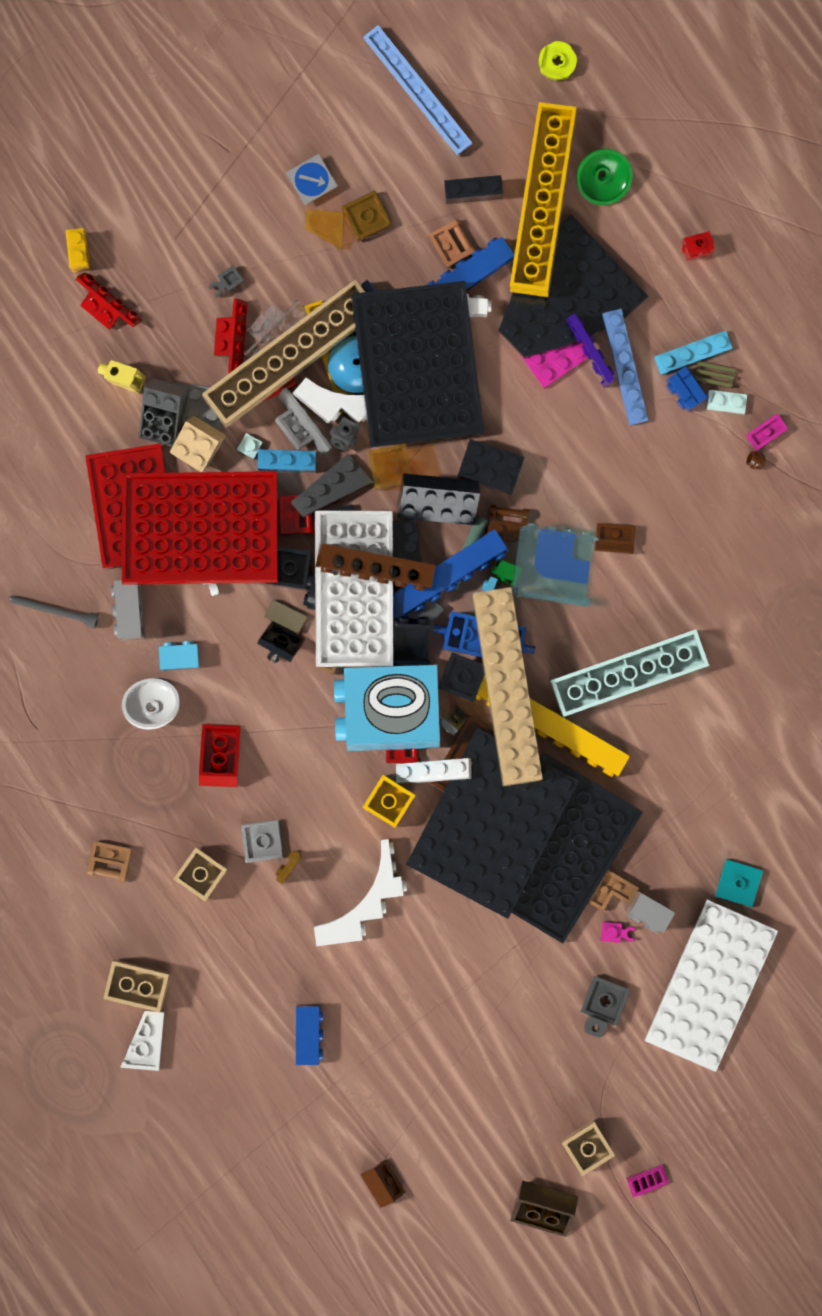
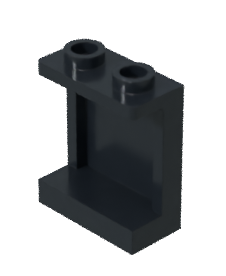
M408 616L393 618V666L430 665L428 651L431 629H434V624L429 618L418 617V619H410Z

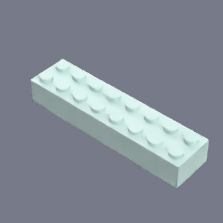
M695 629L549 682L562 717L699 670L709 666Z

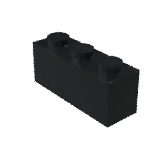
M501 175L444 180L446 204L502 199Z

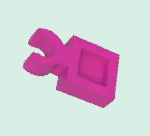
M602 922L601 941L620 943L622 937L632 942L634 938H629L627 932L630 930L635 931V928L626 927L622 929V923Z

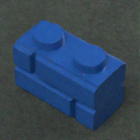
M687 366L666 380L668 383L666 385L667 389L672 395L676 394L679 399L677 403L682 410L686 409L689 412L708 398Z

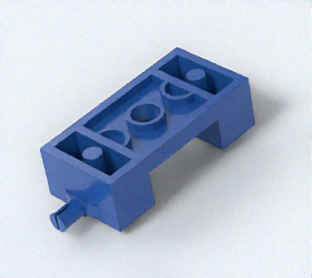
M451 611L446 627L434 624V628L437 629H433V632L444 634L443 650L482 658L475 616ZM518 626L522 652L534 654L536 646L527 645L524 642L526 627Z

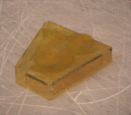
M306 209L305 229L318 235L324 241L333 244L336 248L343 249L345 212Z

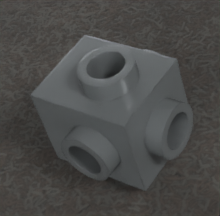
M343 417L338 426L334 424L331 429L330 435L332 437L330 443L337 449L346 452L350 446L353 447L355 445L360 425Z

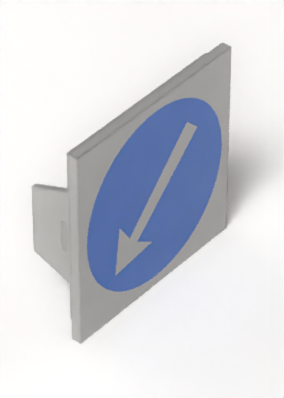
M319 154L286 172L304 205L338 187Z

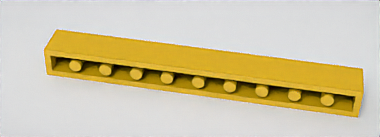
M484 675L476 699L480 700V698L488 701L486 705L490 707ZM530 699L534 729L537 730V735L544 739L547 736L554 740L553 744L562 749L564 746L571 749L570 754L577 758L583 756L587 759L586 763L595 768L597 765L604 769L603 773L612 778L614 775L619 776L630 757L629 755Z

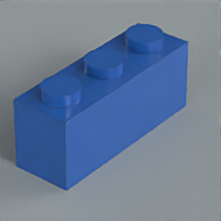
M320 1005L296 1006V1065H319L320 1060H323V1049H320V1041H323V1029H320V1022H323V1010H320Z

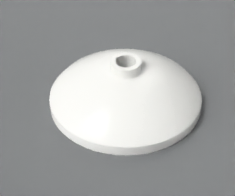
M156 678L144 679L133 684L126 691L122 699V710L125 718L129 723L141 729H157L165 726L174 719L180 707L177 690L167 681Z

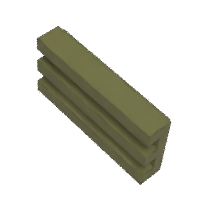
M698 361L695 379L702 383L732 388L736 369ZM703 367L722 372L730 373V375L701 370L700 368ZM699 374L729 380V382L726 383L717 380L699 377Z

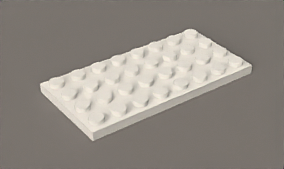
M315 511V566L319 544L334 545L393 557L392 511ZM338 555L334 558L336 566H340L342 563V559ZM355 559L353 567L358 570L361 564L358 559ZM373 563L371 567L374 573L379 571L377 563ZM315 567L316 667L393 666V582L388 581V584L378 583L376 578L371 577L369 581L358 579V575L351 574V577L339 575V571L333 570L332 574L320 572L321 568ZM393 567L390 569V574H391L392 576H393Z
M706 899L644 1040L716 1072L778 930Z

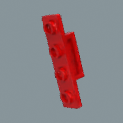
M84 272L76 277L75 280L89 291L80 306L107 329L113 328L119 317L132 327L142 322V319L135 311L130 310L124 305L122 300L115 298L106 287L97 283L92 275Z
M238 298L233 300L232 317L216 318L214 356L229 357L228 374L243 364L248 307L247 301Z

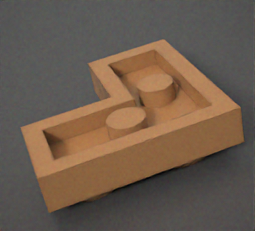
M608 870L588 903L604 911L614 895L630 905L639 888Z

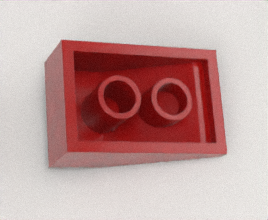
M202 724L199 786L237 788L240 726Z

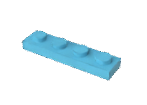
M723 331L654 357L660 375L729 351L732 349V345L727 332Z

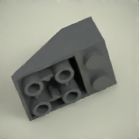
M154 378L144 387L139 438L173 447L179 435L185 412L188 387Z

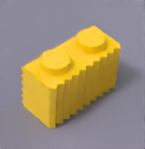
M83 228L66 230L69 268L72 272L91 269L88 255V238Z

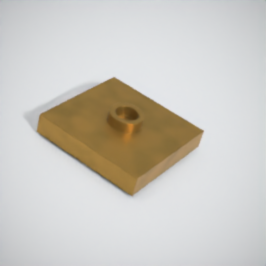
M375 190L341 206L358 242L392 226Z

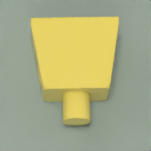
M113 360L109 362V365L101 363L98 367V373L104 375L108 382L140 394L146 376L138 369Z

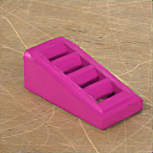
M662 1164L626 1177L633 1198L669 1183ZM659 1171L662 1181L658 1182L657 1176L655 1174V1172ZM652 1174L653 1180L655 1182L652 1185L648 1177V1175ZM643 1177H645L647 1183L646 1187L643 1186L641 1180ZM638 1180L640 1189L638 1190L636 1189L634 1181Z

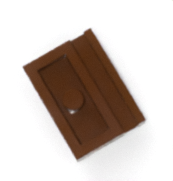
M597 523L595 551L633 554L636 526Z

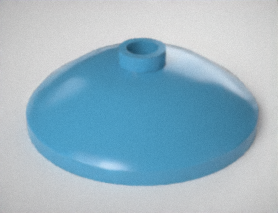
M351 336L334 346L329 356L328 369L332 380L339 388L350 393H363L360 364L357 366L353 364L355 359L359 360L356 336Z

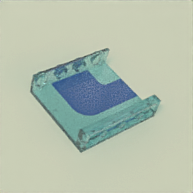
M527 523V526L520 527L512 595L581 607L590 606L591 599L586 598L593 542L598 541L599 538L592 537V533L581 532V535L574 534V530L563 529V532L556 531V527L545 526V529L538 528V524Z

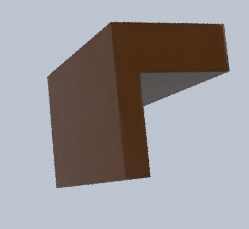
M386 1159L372 1169L360 1174L380 1208L395 1202L406 1193Z

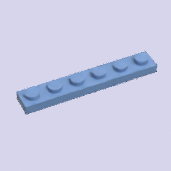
M622 309L602 313L628 424L633 425L648 421Z

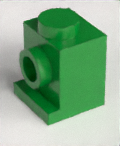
M501 559L500 563L495 562L491 573L496 575L497 579L503 583L512 582L510 586L514 587L522 568Z

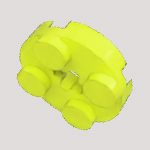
M552 42L540 52V71L551 80H566L576 68V54L572 47L565 42ZM561 57L562 64L557 66L552 62L553 59Z

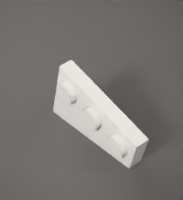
M145 1010L120 1068L160 1070L165 1012Z

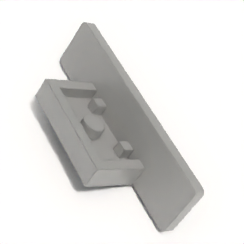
M284 388L278 395V398L288 411L277 417L275 422L297 451L312 442L320 454L325 456L332 449L328 439L321 434L318 426L312 422L306 410L299 405L292 392Z

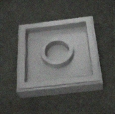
M279 820L241 825L246 863L284 858Z

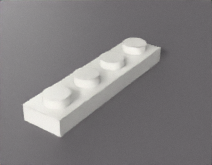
M469 758L396 764L397 784L471 779V759Z

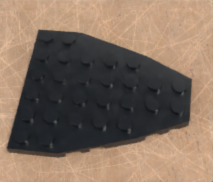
M570 214L559 225L549 296L544 297L513 292L498 331L525 359L557 348H565L578 342L566 321L571 315L576 314L577 317L580 316L585 324L583 328L586 333L592 335L605 329L602 313L622 309L625 319L647 300L649 296Z

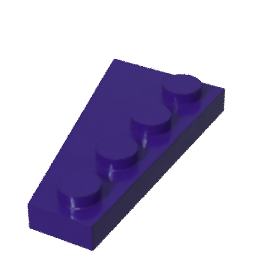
M573 314L566 321L579 343L583 342V352L588 359L592 358V368L595 374L601 375L603 381L600 383L604 388L615 380L613 377L615 376L614 371L610 366H606L603 361L605 357L601 350L595 348L593 344L595 340L583 328L585 324L582 318Z

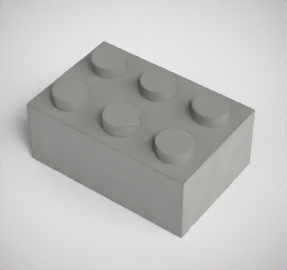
M122 580L114 581V586H111V595L114 597L116 604L112 605L113 616L117 618V624H114L115 636L122 641L145 639L141 584L122 585Z
M638 891L625 910L629 913L627 917L639 924L642 921L645 922L644 927L656 934L659 931L664 933L675 915V912Z

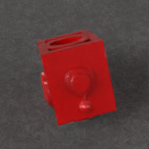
M710 231L685 237L682 241V252L685 254L686 261L710 255L715 250L714 240L711 238Z

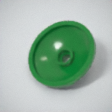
M610 148L597 149L584 157L579 164L576 173L577 188L581 195L593 204H613L628 192L633 178L632 167L628 159L619 151ZM604 171V175L599 176V172Z

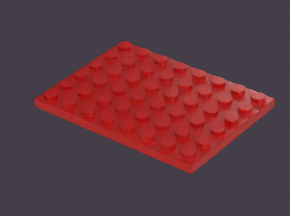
M277 471L123 473L122 585L278 582Z

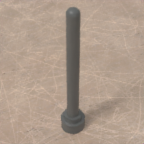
M13 595L9 597L10 603L82 621L89 628L95 629L98 624L99 614L93 612L85 615Z

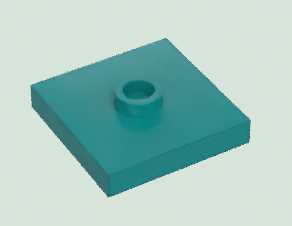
M725 859L715 896L753 907L763 870Z

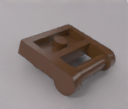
M491 505L487 534L495 529L502 541L525 544L529 509L515 510L498 508L497 505ZM495 515L522 518L521 523L496 521Z

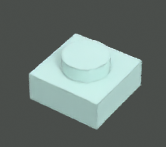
M246 433L237 451L254 460L263 442Z

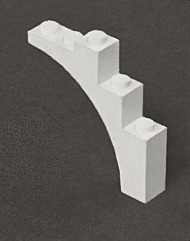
M307 378L292 393L327 423L331 420L335 422L341 414L339 412L340 409L356 423L364 422L367 419L364 395H344L331 392L316 385Z
M389 839L381 840L379 871L366 897L343 917L330 923L314 926L316 946L363 940L362 936L366 935L365 924H361V921L380 919L386 913L385 902H381V899L404 896L403 892L407 891L406 880H402L401 876H393V873H397L396 862L391 861L394 847L393 842L389 843Z

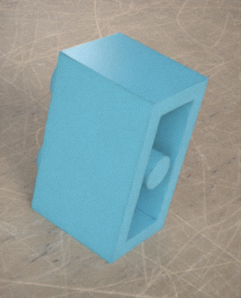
M183 641L182 645L176 646L175 642L163 643V646L159 647L160 670L200 668L199 645L194 644V641Z

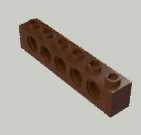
M319 544L315 567L321 568L320 572L332 574V570L339 571L341 576L351 577V574H355L361 580L369 581L371 577L376 578L378 583L388 584V581L396 582L395 586L407 588L408 584L413 585L415 590L425 591V588H432L436 565L334 545ZM337 555L342 559L340 566H336L334 563V558ZM355 559H358L361 564L358 570L353 567ZM373 563L379 565L377 573H374L371 569ZM393 566L398 570L395 577L390 574V569ZM411 570H414L416 573V578L414 580H411L409 578V572Z

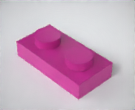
M777 413L749 432L745 437L755 451L784 433L788 428Z

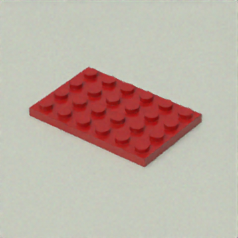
M161 443L85 455L103 569L122 566L123 473H166Z

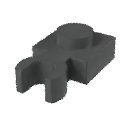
M232 265L219 274L218 278L220 281L212 282L209 288L210 290L213 287L219 288V291L214 294L217 298L222 295L225 288L228 292H231L241 285L244 280Z

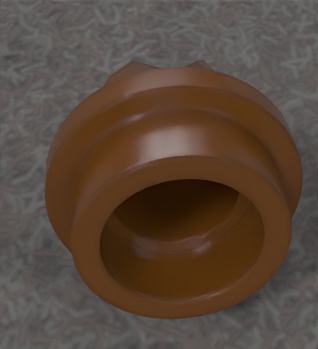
M751 451L746 460V464L751 469H761L766 463V458L760 451Z

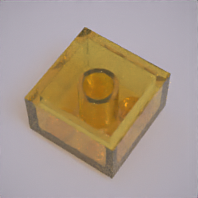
M406 444L368 451L376 491L398 487L401 485L402 474H411Z

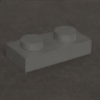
M455 704L439 723L443 726L444 730L455 735L470 716Z

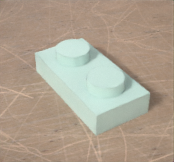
M709 390L706 410L745 414L747 394Z

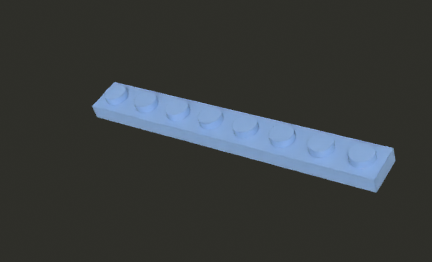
M379 25L363 36L366 43L453 152L458 156L472 145L471 140Z

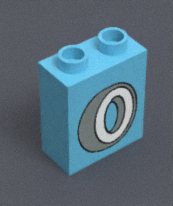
M437 665L344 668V679L334 680L335 703H345V717L335 718L336 741H346L347 751L440 748Z

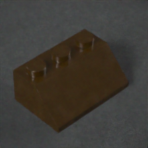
M522 1180L510 1221L566 1237L575 1217L578 1196Z

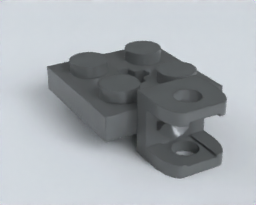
M593 976L580 1010L581 1013L588 1015L584 1026L585 1033L601 1038L605 1033L608 1023L617 1026L630 990ZM607 995L610 1004H606L604 1007L600 998H604ZM593 1025L598 1026V1029L595 1032L592 1031Z

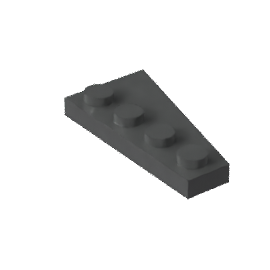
M347 454L297 496L291 504L304 518L349 494H353L373 484V481L354 459Z

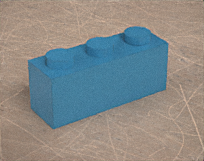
M258 449L259 471L316 473V451Z

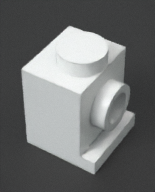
M467 294L470 317H487V312H491L492 301L484 299V296L473 295V298H469V294Z

